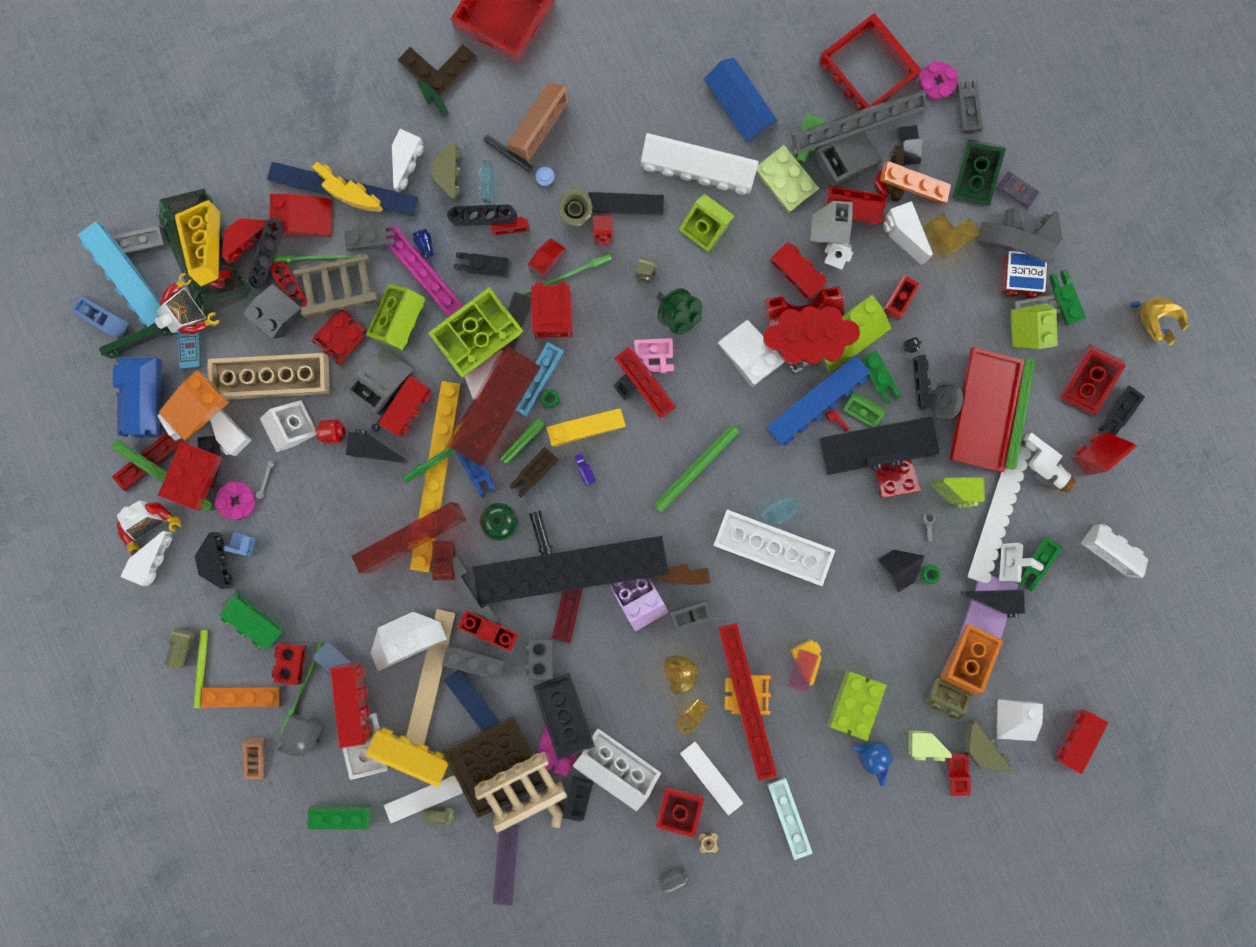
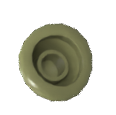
M573 188L561 195L558 211L562 220L572 226L584 225L592 215L591 199L583 190Z

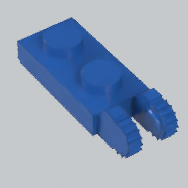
M472 442L456 451L472 484L475 485L481 498L486 496L484 489L479 484L483 480H486L490 491L495 492L496 488L490 479L491 476L474 443Z

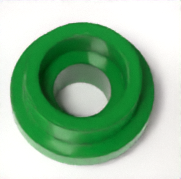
M548 389L542 393L541 403L544 407L554 408L559 404L560 397L555 390ZM553 396V402H547V397Z
M927 565L921 570L920 576L924 583L935 584L940 579V571L933 565ZM929 571L933 573L932 578L927 577Z

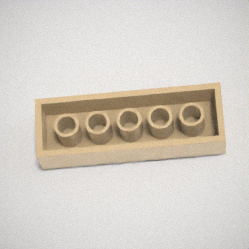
M324 353L208 359V379L227 400L330 394L329 357Z

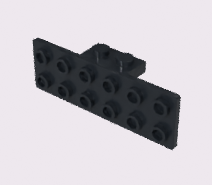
M932 417L820 438L827 475L871 467V470L883 468V464H890V467L901 465V461L940 453Z

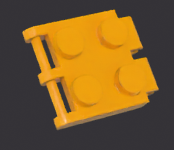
M751 675L761 715H770L768 700L771 697V693H769L771 675ZM725 678V692H732V694L725 695L724 709L731 710V714H740L731 678ZM763 679H765V692H763ZM763 697H765L764 710H762V708H763Z

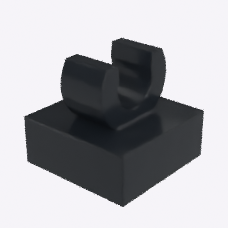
M626 374L613 385L624 400L631 397L637 390V387Z

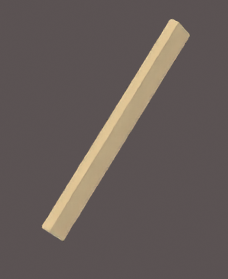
M441 609L436 610L434 620L441 622L448 640L428 648L406 736L411 739V743L416 745L419 743L425 745L444 667L442 666V661L447 644L449 645L456 617L454 612Z

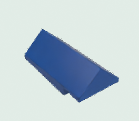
M735 58L720 61L704 78L705 83L714 93L715 100L746 142L777 122V118Z

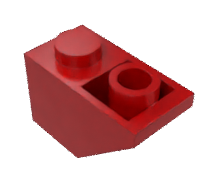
M593 216L594 243H598L599 246H607L609 243H613L612 216Z

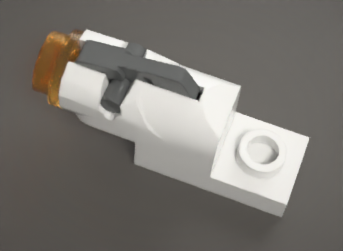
M1033 433L1026 434L1021 441L1025 443L1027 449L1032 452L1036 451V454L1029 462V466L1035 471V479L1061 492L1068 493L1076 484V480L1073 479L1074 476L1069 474L1061 464L1057 465L1063 456Z

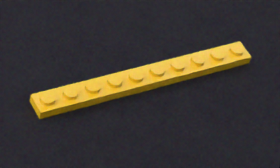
M441 382L428 460L452 444L461 384ZM449 457L427 470L410 570L430 572Z

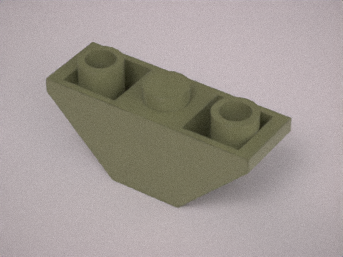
M452 141L433 159L432 167L434 183L452 202H457V196H460L461 193L460 185H457L458 178H461V167L458 166V159H461V148H458L456 141Z
M972 720L968 721L964 750L973 762L984 769L1011 771L1012 769L1008 765L1010 761L1003 753L1000 754L997 751L998 745L991 737L987 738L984 734L986 730L982 724Z

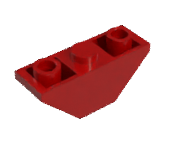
M239 218L224 230L222 257L227 264L237 261L242 253L246 250H251L256 245V242L261 239L265 223L268 220Z
M465 610L457 627L511 652L519 635L500 623H494L481 615Z

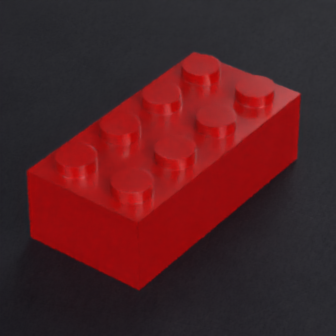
M361 662L334 666L330 668L339 748L364 745L373 736L372 725H369L368 717L371 715L370 706L366 705L368 688L364 686L363 679L366 678L365 666H362Z

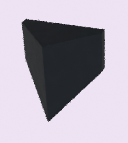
M892 550L877 560L897 592H900L915 582L925 556Z

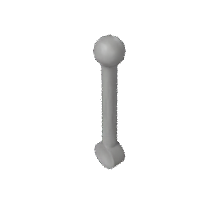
M271 460L266 463L267 469L260 490L256 493L258 499L264 498L263 491L270 469L274 466Z

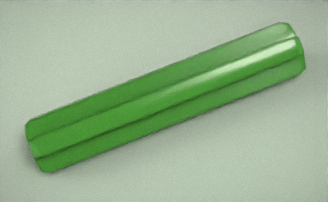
M537 418L499 458L507 464L545 424Z

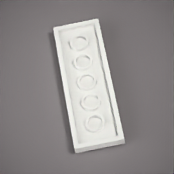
M730 510L725 512L713 545L819 586H823L835 553L834 549Z

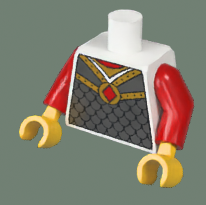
M186 273L180 275L177 283L174 282L163 292L159 301L161 307L157 310L159 317L155 319V323L161 329L167 326L172 333L180 332L182 334L195 335L207 329L208 325L217 326L220 320L215 322L210 320L211 317L216 316L214 312L210 313L207 320H205V315L185 288L181 289L182 286H187L191 282V279L187 283L182 282L181 278L186 275Z
M138 501L130 507H124L118 513L117 518L119 521L117 522L116 532L123 543L128 545L127 550L132 557V550H140L139 544L132 542L133 540L136 541L166 522V520L169 523V530L175 532L174 525H178L181 528L180 519L175 516L171 517L172 514L158 502Z

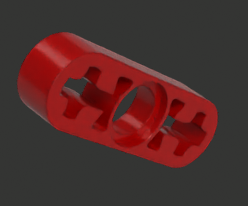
M283 262L275 263L271 273L280 289L292 297L293 300H295L294 296H297L300 301H304L301 303L302 307H306V296L290 268ZM281 267L282 269H285L283 270V273L285 277H287L286 279H283V277L280 274H277L279 272L278 268ZM288 283H294L295 289L292 292H286L285 286Z

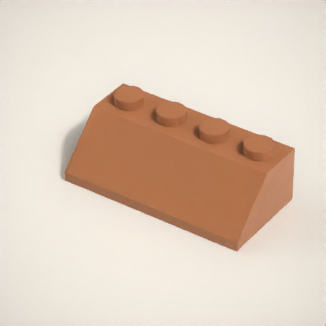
M548 83L546 88L543 87L540 90L538 100L530 105L528 115L520 120L518 130L515 134L512 133L507 141L510 151L526 162L530 161L569 102L567 87Z

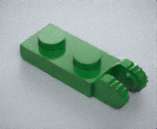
M1064 269L1060 271L1064 286L1060 287V282L1055 273L1050 274L1049 280L1053 288L1052 292L1067 326L1085 319L1086 315L1073 283H1071L1070 275Z
M877 350L860 359L871 372L867 376L886 405L891 403L889 396L884 390L888 387L896 399L901 398V394Z
M1044 537L1031 558L1043 564V570L1038 571L1031 566H1025V570L1021 573V582L1017 583L1023 584L1031 573L1035 577L1030 581L1027 589L1029 591L1035 589L1040 579H1043L1062 547L1049 538Z

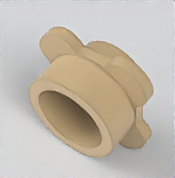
M702 833L699 835V840L701 841L699 850L701 853H716L719 848L716 841L718 836L716 833L711 835Z

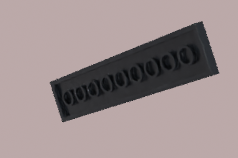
M663 535L473 566L479 605L669 574Z

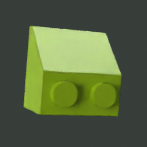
M704 194L695 202L678 230L709 252L735 216Z
M1045 303L1010 310L1013 347L1042 349L1058 346L1056 308Z

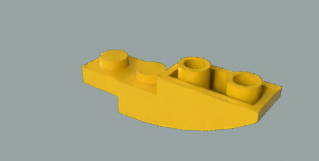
M316 162L312 166L315 172L325 180L321 184L322 187L338 200L361 210L381 212L383 210L379 205L381 201L373 194L371 196L366 194V188L359 182L355 184L350 180L347 183L340 176L336 178L331 174L333 170L325 163L321 165Z

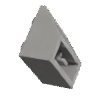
M832 201L814 213L811 219L810 241L849 244L853 202Z

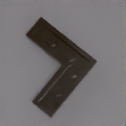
M462 44L437 71L415 50L409 47L398 59V63L417 80H421L430 86L441 98L477 60V56Z

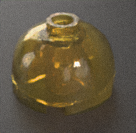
M684 655L669 656L664 661L666 680L670 678L672 685L669 688L673 694L679 695L691 690L696 684L697 675H699L698 666L689 657Z

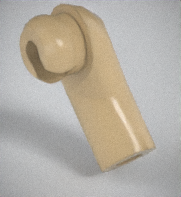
M557 802L545 809L552 815L551 826L560 828L563 809Z

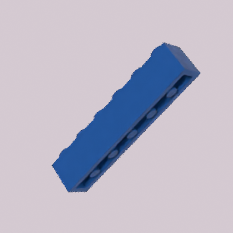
M855 355L765 428L779 446L782 443L786 446L794 440L792 435L797 431L800 434L809 427L808 422L812 419L815 422L824 415L822 413L823 410L827 407L831 410L839 403L837 401L838 398L841 396L846 398L853 392L852 387L858 384L860 386L868 380L866 376L871 372Z

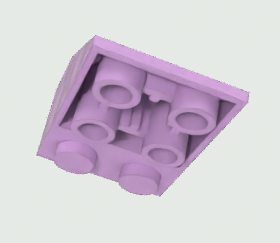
M649 577L609 584L635 632L669 613Z

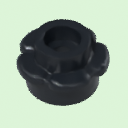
M917 337L903 343L905 351L910 353L918 351L922 341H919Z

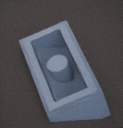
M328 641L312 657L330 676V668L351 663Z

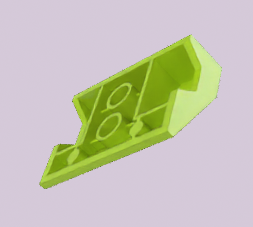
M489 287L428 334L458 374L464 378L524 333V331Z

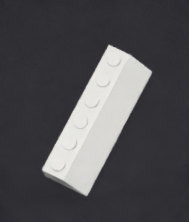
M647 133L641 158V167H644L646 171L654 172L656 170L666 176L676 175L685 181H691L692 179L702 185L708 186L712 184L721 190L732 189L738 194L745 195L746 193L750 194L759 161Z

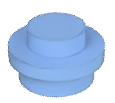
M541 167L537 170L536 181L540 185L548 186L553 183L555 176L552 169Z

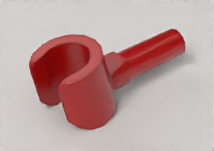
M831 410L825 414L830 423L836 420L846 432L850 429L842 421L837 411Z

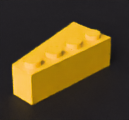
M207 200L175 215L188 274L200 286L218 279L220 211L210 200Z

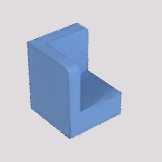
M233 532L229 546H224V550L243 556H251L256 538Z

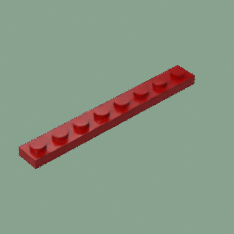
M736 622L718 627L757 780L761 781L776 777L777 773L738 624Z

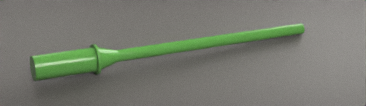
M606 253L593 260L591 259L586 265L543 283V286H548L586 268H595L612 260L610 253ZM531 289L525 291L524 295L531 293Z
M288 254L276 255L274 263L283 262L289 264V262L298 260L351 259L355 255L294 257Z
M322 642L319 643L315 654L323 646ZM313 659L306 673L304 681L301 685V688L298 692V695L295 699L293 707L290 709L289 712H287V716L281 727L280 733L283 732V729L286 725L289 716L295 714L298 702L301 698L306 683L315 665V661Z

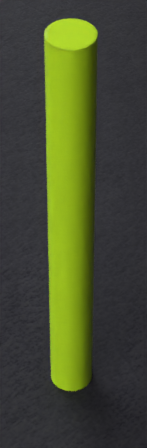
M200 630L193 708H201L208 630Z

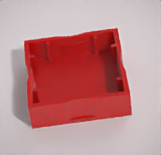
M461 0L451 17V21L455 29L519 63L555 0Z

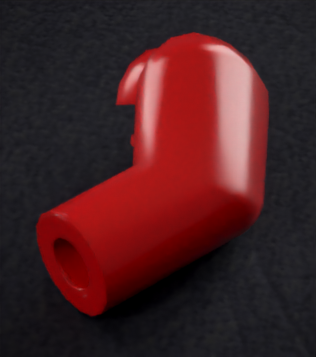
M881 170L876 174L874 186L878 193L885 195L886 198L891 193L887 189L886 183L880 181Z

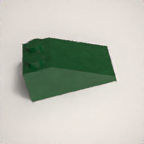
M966 138L952 198L990 205L1006 148L1002 145Z

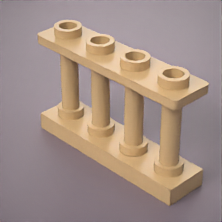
M545 752L535 754L530 759L515 764L513 768L500 772L495 777L482 781L475 787L476 798L480 800L485 797L495 813L492 819L497 833L567 797L562 781L554 783L545 767L548 765ZM536 770L539 771L548 787L541 792L535 790L527 776ZM519 779L530 795L529 798L523 801H519L510 786L511 783ZM503 788L513 805L505 810L500 808L492 794Z

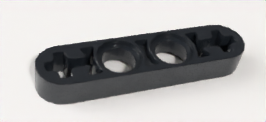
M508 204L455 206L448 211L447 218L454 226L512 224L517 219V212ZM494 211V216L487 219V214ZM473 212H477V216L474 219H470V215Z
M271 218L265 223L248 276L249 284L254 288H261L268 282L285 230V224L280 218ZM277 223L276 227H278L279 229L275 230L273 235H268L271 234L274 229V227L271 226V224ZM266 239L273 242V249L266 248ZM260 257H265L268 260L267 267L260 264ZM260 273L259 279L262 281L257 283V279L254 277Z

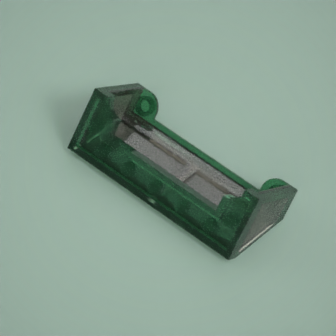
M204 188L160 199L156 216L181 273H186L183 276L185 282L187 283L191 279L190 284L187 285L190 294L206 316L247 298L251 288L249 281L239 276L234 263L227 264L222 257L223 238L221 233L219 240V270H230L231 278H223L225 287L211 288L210 283L200 286L188 274L175 215L207 200H210L213 204L211 196L207 195Z

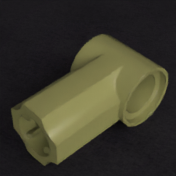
M176 627L172 630L169 638V644L171 645L165 665L172 668H183L188 649L194 643L195 633Z

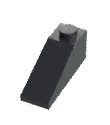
M355 429V433L349 432L346 455L399 463L407 462L404 457L374 437L366 434L367 431Z
M1024 590L961 591L962 596L998 613L1007 614V618H1018L1019 614H1025Z

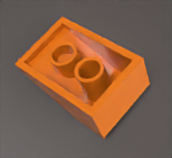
M197 370L179 386L158 413L186 441L230 402L203 373Z
M967 624L945 663L940 679L974 696L983 694L1003 640Z

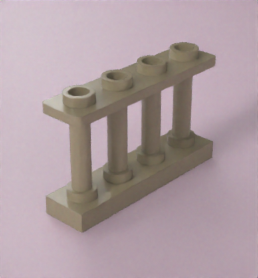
M357 254L351 259L338 258L332 263L320 262L317 263V266H301L298 270L293 271L298 279L302 278L307 304L306 307L300 308L302 316L308 319L380 303L379 295L370 290L365 264L372 263L371 258L365 254ZM358 266L363 289L362 295L354 296L352 294L347 268ZM339 270L344 291L343 299L336 300L333 298L328 272ZM321 274L326 298L324 303L320 304L314 301L310 276Z

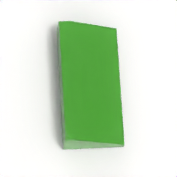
M856 391L852 392L842 409L872 428L878 426L886 413L885 408Z

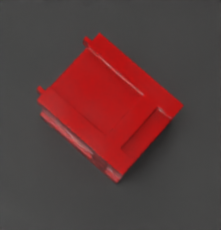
M537 282L535 286H531L532 333H534V337H573L570 284L566 285V282H558V285L543 286V282Z

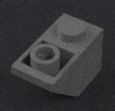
M1055 210L1052 214L1049 215L1047 213L1040 221L1042 226L1039 229L1035 228L1032 234L1051 241L1057 247L1062 240L1059 213Z

